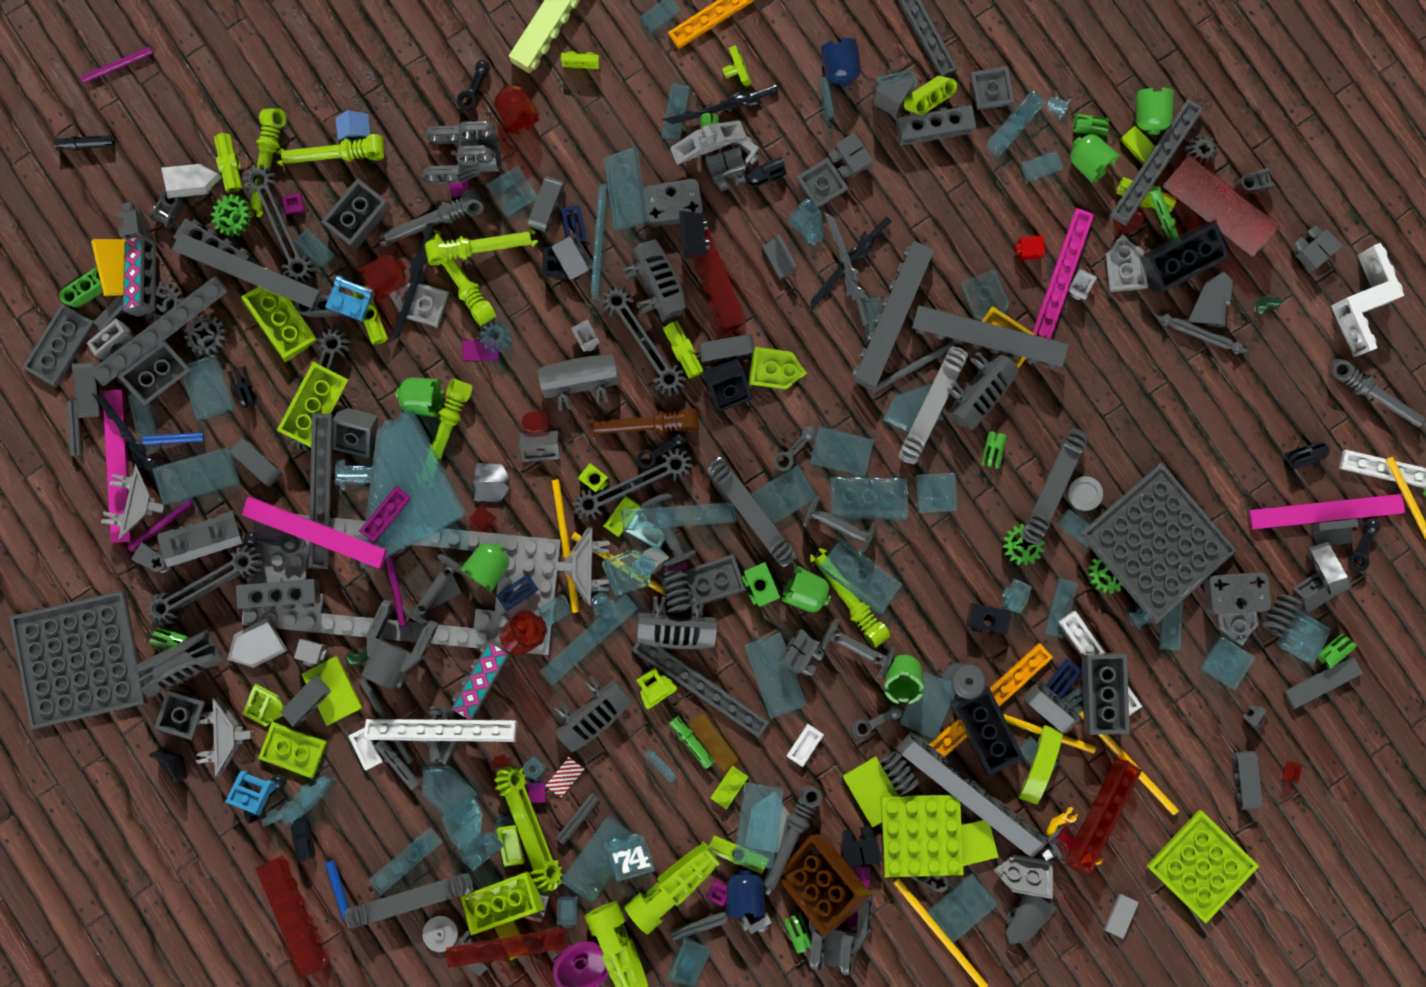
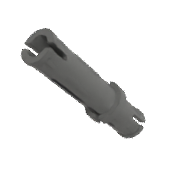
M380 740L374 745L385 758L384 761L391 765L410 791L421 783L397 755L398 752L394 751L386 740Z

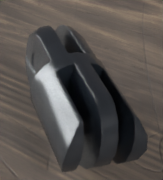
M778 157L750 170L747 174L748 184L752 187H759L786 175L787 171L783 158Z
M243 366L241 368L246 383H244L238 368L234 369L238 385L235 383L232 372L227 371L233 392L238 394L242 407L247 408L243 393L246 394L250 406H253L254 400L250 391L253 387L246 366Z
M1318 442L1286 452L1285 458L1295 470L1325 459L1329 455L1330 449L1326 443Z
M306 818L295 819L291 824L295 858L298 862H304L315 856L311 825Z

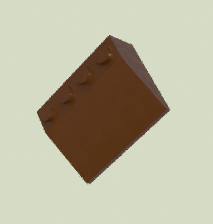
M823 834L809 836L787 862L779 879L780 883L823 938L828 936L860 909L872 895Z

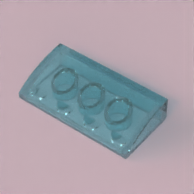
M831 477L830 514L839 519L906 520L908 517L907 479Z
M608 815L564 874L561 882L593 903L626 858V856L618 857V863H615L613 853L617 855L620 851H628V849L631 851L639 838Z

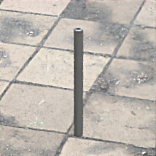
M951 341L883 379L877 383L874 390L870 389L873 394L947 353L951 347H955L954 343Z
M363 678L360 680L359 683L380 719H390L367 679ZM393 740L407 765L412 763L414 759L403 740Z

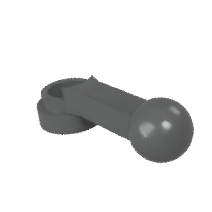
M813 426L804 427L802 436L787 452H780L775 456V467L780 471L789 470L793 465L794 455L807 441H812L816 438V429ZM781 456H786L789 459V464L786 467H781L778 464V459Z
M892 704L887 712L872 720H856L851 726L852 735L857 739L867 738L876 726L891 718H901L903 708L899 704ZM859 724H863L866 727L864 735L858 732Z

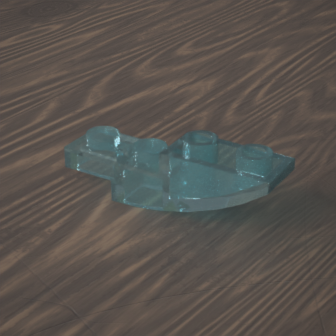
M1032 90L987 141L985 147L999 158L1047 101Z
M325 775L316 779L317 784L311 787L308 783L298 788L299 793L293 795L295 800L283 804L284 809L278 811L275 808L266 813L267 817L261 819L263 826L270 825L280 819H283L284 824L287 825L302 817L327 794L335 781V777L328 778Z
M431 827L428 828L368 881L381 896L443 841Z

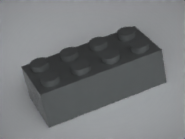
M1121 652L1082 653L1084 732L1090 735L1130 734L1127 654Z

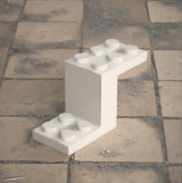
M1381 243L1357 255L1371 288L1347 297L1331 306L1353 357L1377 348L1376 338L1371 334L1368 320L1363 316V313L1404 296L1403 287L1398 282L1395 276V269L1390 264L1387 258V251Z

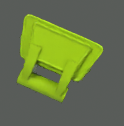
M655 667L636 680L643 689L640 691L646 709H651L678 690V687L672 683L673 681L664 675L661 677ZM655 677L657 680L647 687L645 683Z

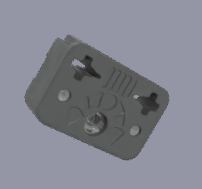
M695 179L649 185L642 191L648 225L651 224L652 227L679 224V211L692 212L690 208L692 206L695 208L693 213L703 215L699 184ZM670 191H673V197L668 195ZM653 213H657L658 218H654Z
M1265 573L1209 576L1204 581L1206 609L1210 614L1264 612L1271 608L1269 578ZM1258 581V585L1250 584V582ZM1219 583L1223 584V586L1215 587L1214 584ZM1236 601H1240L1241 604L1237 606Z

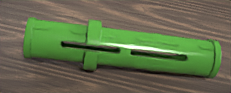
M1155 187L1149 190L1148 193L1151 196L1161 222L1160 227L1164 229L1167 240L1170 241L1178 237L1179 235L1174 225L1176 222L1170 215L1161 188Z
M679 716L669 722V725L679 736L678 739L687 745L704 769H707L715 762L694 737L693 731L687 728Z

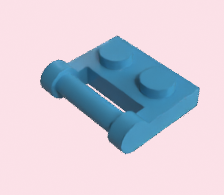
M337 276L325 307L363 322L375 290L370 287H362L346 281L344 277ZM343 287L362 294L364 299L360 300L341 293V289Z
M243 770L239 773L225 802L260 816L276 784L271 780L265 781L252 776L249 772ZM248 782L262 789L260 793H257L243 786Z

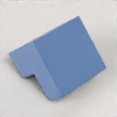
M347 110L335 118L338 141H344L346 138L350 140L365 139L366 136L370 135L369 116L366 113Z

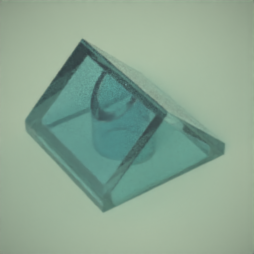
M684 937L667 973V980L696 986L712 950Z

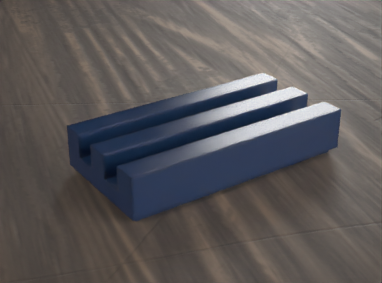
M580 205L561 208L567 237L571 236L566 212H570L574 234L577 235L581 243H587ZM574 210H577L582 238L578 236Z
M527 574L501 591L496 597L507 612L539 589L530 575ZM528 580V584L503 600L502 596ZM532 586V590L507 606L506 603Z
M1066 658L1045 686L1055 693L1071 671L1075 669V673L1061 691L1056 694L1059 698H1062L1081 674L1082 670ZM1070 665L1069 668L1062 675V677L1055 684V686L1052 689H1050L1052 684L1056 681V679L1063 672L1066 666Z

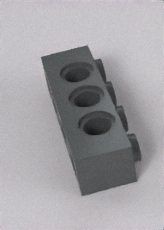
M958 105L954 109L940 108L936 112L929 113L928 111L922 115L911 116V114H904L896 121L899 146L973 134L976 129L973 108L966 105ZM955 118L958 121V123L953 124L950 122L949 119ZM936 121L940 126L934 127L931 122ZM918 124L921 129L916 130L912 125Z
M184 219L173 237L177 240L179 233L197 239L199 235H202L201 242L211 246L218 244V249L252 263L255 262L250 257V252L243 248L240 250L234 248L236 244L226 238L224 241L219 239V234L211 229L207 232L202 229L204 225L194 219L192 222Z
M319 579L236 585L237 609H244V612H256V608L263 607V611L276 610L275 606H283V609H294L297 604H302V608L314 607V603H320ZM297 589L302 593L298 600L294 596ZM277 591H280L282 593V598L280 601H277L275 599V594ZM260 592L263 598L262 601L258 603L256 601V595Z

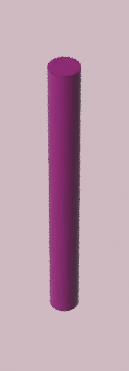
M147 47L81 76V79L84 83H87L154 54L151 47Z
M188 499L127 546L128 549L133 552L139 547L141 542H146L194 505L193 501Z
M390 551L387 552L385 558L399 627H406L407 622L405 612L402 609L403 602L393 553Z

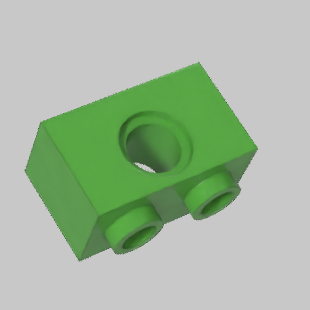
M765 562L744 571L742 579L746 587L750 586L752 593L749 596L753 605L757 604L760 607L780 598ZM757 580L765 582V589L763 591L755 589L754 584Z

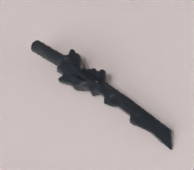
M776 84L751 94V91L743 93V89H741L734 95L731 94L725 101L721 100L720 104L714 106L709 104L697 111L688 110L680 115L664 118L662 121L673 125L699 118L705 113L713 114L723 110L732 113V110H736L739 105L756 106V99L779 90Z
M886 216L870 234L867 235L866 231H864L863 235L860 236L859 245L856 248H851L849 252L847 251L852 266L856 261L864 259V256L873 251L871 249L875 243L873 240L892 222L889 217ZM844 263L837 268L811 300V312L821 299L832 291L831 287L845 275L843 272L845 270Z
M426 226L420 253L417 251L415 257L411 256L410 279L408 280L410 286L408 291L404 292V304L401 312L397 313L395 328L389 342L400 337L417 286L425 281L423 279V267L428 263L425 243L431 240L434 227Z
M92 393L105 410L107 418L113 420L119 428L121 437L126 438L129 442L128 447L132 451V459H135L138 470L142 468L145 474L149 473L162 496L168 494L167 487L161 477H159L158 472H156V468H161V466L153 459L147 457V450L144 448L143 442L136 441L105 396Z

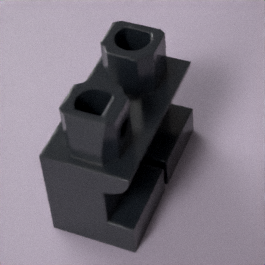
M870 825L860 827L861 838L854 839L852 829L842 831V842L840 843L843 859L850 868L863 865V862L870 864L882 861L877 837L873 834Z

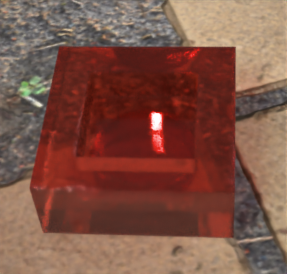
M483 505L469 518L482 532L497 519Z
M505 754L494 757L495 761L489 762L491 770L513 764L512 757L506 758Z
M1287 760V764L1282 772L1283 780L1298 784L1303 765Z

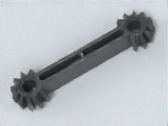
M262 164L259 165L258 169L255 165H252V172L249 170L245 171L249 176L243 177V180L247 182L244 184V187L249 189L251 195L256 191L258 192L289 263L288 265H282V268L287 270L283 275L289 276L290 279L298 282L302 280L303 284H307L305 278L313 279L309 273L316 272L315 269L310 268L315 264L313 261L308 262L310 259L308 255L301 259L270 187L271 185H277V182L273 180L276 175L270 173L271 169L269 167L264 169ZM264 177V183L256 185V179ZM266 191L276 211L275 214L271 213L264 197V192ZM283 236H287L295 254L294 259L291 258ZM296 265H303L304 269L301 273L297 274L294 272Z
M615 286V291L613 292L611 288H608L609 295L606 293L602 295L606 299L601 301V305L605 306L603 311H609V317H612L614 313L619 315L660 377L653 379V383L658 384L655 387L656 390L662 389L661 395L668 391L669 397L672 396L673 390L676 394H679L677 387L684 389V385L680 382L686 381L685 377H680L683 374V370L676 372L678 369L677 365L673 369H669L627 306L633 303V299L629 298L631 293H625V287H622L619 291L618 286ZM616 298L622 300L619 306H614L612 302ZM622 312L628 313L638 328L637 332H634ZM650 350L654 352L664 367V371H660L648 353ZM667 376H672L675 378L673 384L668 385L664 382V379Z
M329 329L328 335L323 332L322 336L324 338L317 339L321 343L317 349L323 351L319 365L332 372L335 370L339 355L345 358L346 354H344V351H350V348L347 347L350 344V340H347V335L345 333L341 334L339 329H336L335 332ZM333 341L338 342V345L335 349L330 348V345ZM289 436L287 437L288 440L292 441L290 445L292 447L297 446L298 451H302L303 448L305 451L310 450L309 446Z
M1073 428L1064 439L1057 458L1022 531V538L1027 542L1039 544L1046 534L1054 512L1088 441V435L1084 431Z
M676 449L673 455L672 451L668 450L670 457L662 456L667 462L594 496H592V489L588 490V495L582 490V498L579 495L575 496L579 502H573V506H579V508H576L574 513L581 512L579 515L580 519L586 514L587 522L590 521V515H592L594 520H597L596 513L601 516L603 515L599 510L600 507L616 501L625 495H629L670 475H673V481H677V475L680 476L681 480H684L683 472L686 475H690L686 468H692V464L686 463L691 461V457L684 459L686 451L679 455V449ZM674 460H678L682 463L680 469L674 470L671 468V463ZM664 468L667 469L666 472L645 482L643 481V478ZM619 489H622L621 493L612 496L602 502H598L600 498ZM592 500L594 502L592 510H585L584 504L586 501Z
M720 457L713 460L707 466V470L712 478L724 491L776 561L783 567L788 564L790 565L797 558V554L779 532L725 460Z
M250 546L236 548L237 553H231L233 557L231 562L171 596L166 592L161 593V595H154V599L149 600L151 606L146 608L150 611L148 617L153 618V623H159L160 625L174 623V619L180 617L177 614L178 610L240 575L243 579H248L249 576L255 577L256 572L262 571L259 567V564L262 565L264 563L259 561L262 554L257 553L258 549L251 548ZM247 558L248 565L245 567L244 561ZM165 605L166 610H165V612L163 613V610H162V609H163V606Z
M465 873L351 907L344 911L345 923H347L348 928L352 929L462 896L474 890L473 881L470 874Z

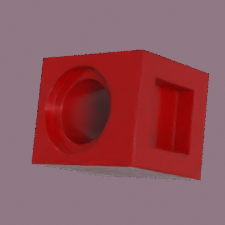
M1020 237L1015 244V254L1018 255V259H1041L1045 255L1044 237Z

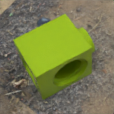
M591 463L578 477L580 481L597 494L599 491H604L609 485L607 482L609 478ZM593 475L600 476V482L596 485L590 483V478Z

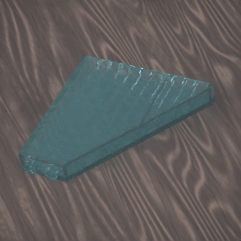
M412 411L402 412L398 415L399 418L394 421H385L381 424L382 427L377 429L366 521L395 486H398L412 497L411 501L374 544L388 550L385 559L469 515L417 415ZM363 536L364 541L372 543L368 538ZM360 561L361 569L371 567V565Z

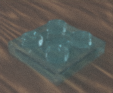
M955 473L916 475L918 514L958 511Z
M1220 636L1200 669L1230 689L1236 690L1255 657L1223 636Z

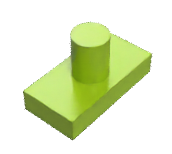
M736 45L730 47L729 50L734 63L722 68L726 79L739 74L741 82L745 87L752 85L740 50Z

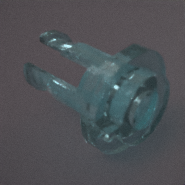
M345 460L336 461L335 486H340V491H344L346 485L375 484V466H346Z

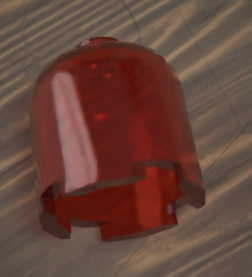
M509 85L500 89V92L495 97L494 106L506 132L514 135L519 134L518 130L526 128V130L532 128L539 121V112L526 90L520 86Z
M383 255L357 269L359 274H362L366 286H369L372 291L375 290L373 296L377 295L376 299L378 302L402 287L406 282L404 270L407 268L401 259L397 260L392 255Z
M522 610L508 620L500 630L499 635L500 643L504 650L509 654L518 656L524 655L541 645L547 633L546 623L541 616L531 613V610Z

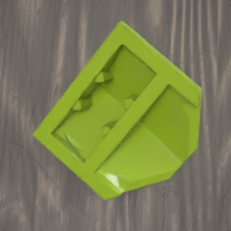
M255 684L243 715L263 726H267L282 717L281 711L285 705L278 695Z

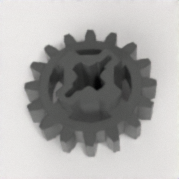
M159 282V286L155 285V311L148 313L147 318L153 319L155 322L162 316L155 312H162L164 315L182 301L180 298L183 297V294L178 292L179 289L175 286L173 287L170 283L165 285ZM163 291L170 292L171 294H164Z
M200 314V319L193 318V324L191 322L187 323L190 328L184 329L188 333L184 339L189 341L186 345L190 348L193 347V352L197 353L199 351V354L202 356L206 352L207 355L212 356V351L219 353V346L225 347L222 341L228 340L224 337V334H227L228 331L222 329L225 327V324L220 322L219 318H213L210 314L207 317ZM208 333H209V334H211L212 336H210V335H208V336H202V335H200V334H203V335H204V334H208Z

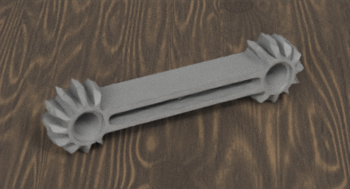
M954 346L949 349L900 450L899 458L904 462L917 463L950 395L947 388L953 389L951 383L956 382L967 360L968 353L963 349Z

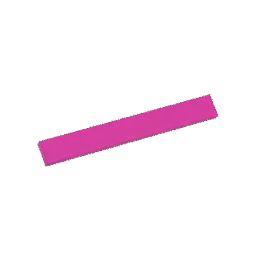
M1076 208L1032 331L1037 336L1048 339L1052 337L1094 216L1093 213Z
M124 390L103 391V396H105L126 425ZM104 410L109 513L122 515L125 512L129 491L127 488L110 486V481L121 482L112 478V474L129 477L127 439L121 437L119 428L113 420L107 418ZM110 525L111 543L133 541L132 529L118 540L121 528L116 525Z
M1402 494L1248 511L1250 530L1405 513Z
M247 497L242 516L376 568H382L388 551L385 548L253 497Z

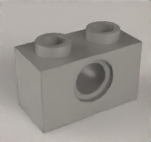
M114 319L90 339L87 344L94 356L104 360L135 337V334L129 326L118 319Z

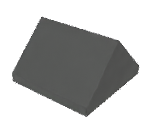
M913 78L876 87L872 99L873 105L896 117L904 104L905 98L911 91L914 83Z

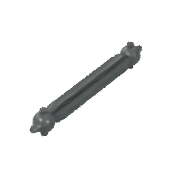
M1168 313L1157 315V318L1164 326L1170 325L1174 329L1224 349H1231L1235 354L1246 353L1247 351L1239 341L1234 343L1231 339L1181 319L1172 318Z

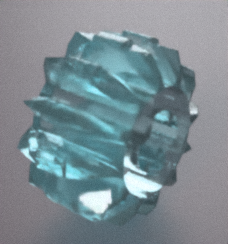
M497 320L495 325L492 321H489L490 327L483 325L486 331L479 333L483 337L480 342L485 344L484 348L486 350L491 348V351L495 353L498 347V350L502 352L503 345L506 348L509 347L506 341H512V337L508 336L512 331L507 329L508 325L506 323L501 325L500 320ZM494 333H497L498 335H500V336H498V339H497V340H495L494 338H492V337H494V335H493Z

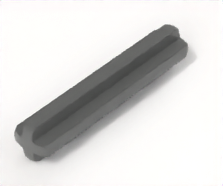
M76 400L67 401L70 455L75 457L82 455L80 418H78Z
M590 794L556 837L558 842L561 844L566 843L598 803L599 798L596 795Z
M725 912L674 928L671 930V936L673 940H678L726 924L728 922Z

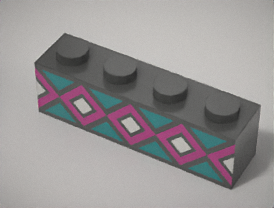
M142 235L124 242L123 311L136 317L155 311L156 242Z
M494 639L488 643L485 642L479 651L482 653L479 660L476 658L470 667L472 669L470 676L466 675L461 683L463 686L461 692H457L453 697L452 702L454 704L451 709L469 720L474 719L513 650Z

